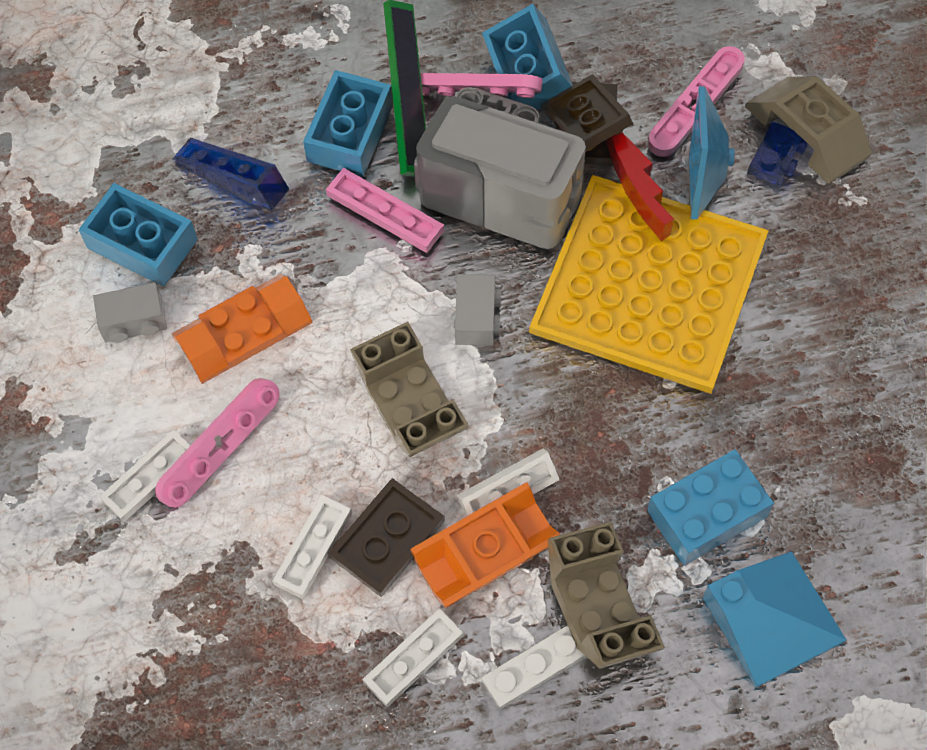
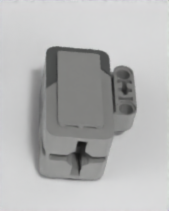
M463 88L457 93L456 97H448L443 100L417 144V156L414 161L416 190H419L421 204L428 209L480 227H485L486 229L540 248H554L560 243L581 202L585 142L576 135L539 124V112L529 105L477 88Z

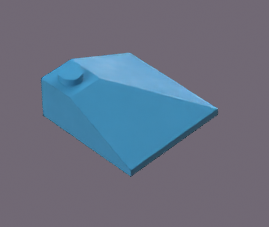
M699 86L689 150L691 219L696 220L725 181L728 166L734 165L735 156L734 148H729V135L705 86Z
M792 551L742 568L709 584L703 596L706 605L755 688L839 646L847 640Z

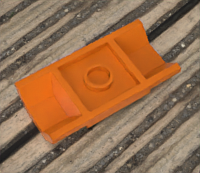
M279 274L257 287L251 286L199 314L197 320L171 334L188 358L201 384L313 322L303 300L288 277Z
M526 482L414 546L410 551L434 596L446 609L530 561L534 556L548 549L549 538L558 536L560 533L550 526L536 504L531 488Z

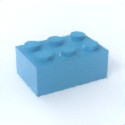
M534 4L527 6L482 32L497 74H527L543 79L541 92L535 93L534 98L519 97L516 93H508L507 99L529 105L538 110L542 107V103L573 86L548 21Z
M335 70L303 141L307 162L339 171L345 168L357 176L364 177L393 108L391 84Z
M116 183L112 184L79 228L87 249L163 287L198 240L191 220Z
M736 449L651 496L647 512L683 566L768 518L774 502Z

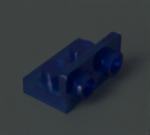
M772 121L749 165L747 173L781 187L786 176L790 178L793 176L799 162L795 158L798 153L804 154L808 143L793 129Z

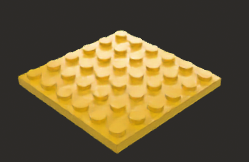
M592 175L529 326V333L712 394L769 230L706 210L701 213L697 220L691 219L690 205L662 197L661 205L674 218L671 235L660 241L641 218L626 195L622 184Z

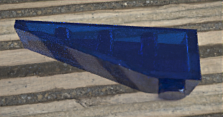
M191 137L172 158L176 164L242 200L270 211L276 207L289 191V187L275 164Z

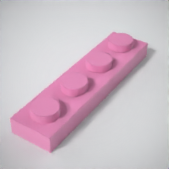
M345 168L339 172L326 188L328 197L428 253L444 232V224Z

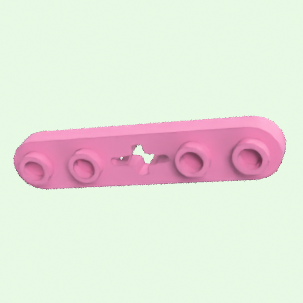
M726 46L716 52L651 130L648 138V147L653 154L666 157L672 155L680 147L693 129L696 104L692 106V110H690L692 99H697L699 86L706 87L713 104H715L743 69L745 57L741 50L733 46Z
M420 73L423 96H429L430 91H438V94L443 96H455V92H459L463 88L472 87L501 97H507L508 93H516L519 97L534 98L535 93L541 92L543 81L538 76L527 74Z
M257 378L251 381L162 475L155 488L158 500L174 508L185 504L276 406L280 396L277 385L273 381L264 378ZM216 436L222 437L221 443L223 445L220 448L215 446L216 441L214 438Z

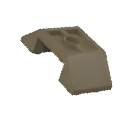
M817 76L786 77L745 104V108L765 126L780 117L814 149L808 166L829 185L870 158L872 154L860 114Z
M409 322L403 323L350 349L370 397L394 440L409 457L469 428L454 399L450 401L447 399L426 363L423 355V346Z
M612 522L548 539L551 585L579 651L601 669L661 651L665 648L652 616L639 618L616 562L622 556L624 550Z

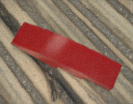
M623 132L608 138L606 144L613 167L626 195L641 218L660 241L671 235L674 218L661 205L663 190L650 177L653 163Z

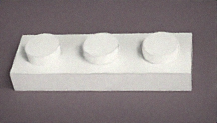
M173 429L100 495L101 501L123 522L127 521L156 494L155 488L159 479L191 445Z
M543 448L458 494L457 497L465 515L468 516L526 482L529 484L532 493L535 494L560 479L548 451Z
M321 495L273 578V584L304 600L326 561L328 552L335 545L352 514L351 508Z
M439 608L362 679L363 683L386 707H389L464 636L463 632Z
M567 625L481 677V681L498 709L501 710L585 659L586 656L577 649Z

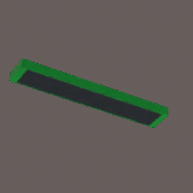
M387 0L383 3L400 174L415 177L414 161L417 156L416 147L426 130L414 7L413 4Z

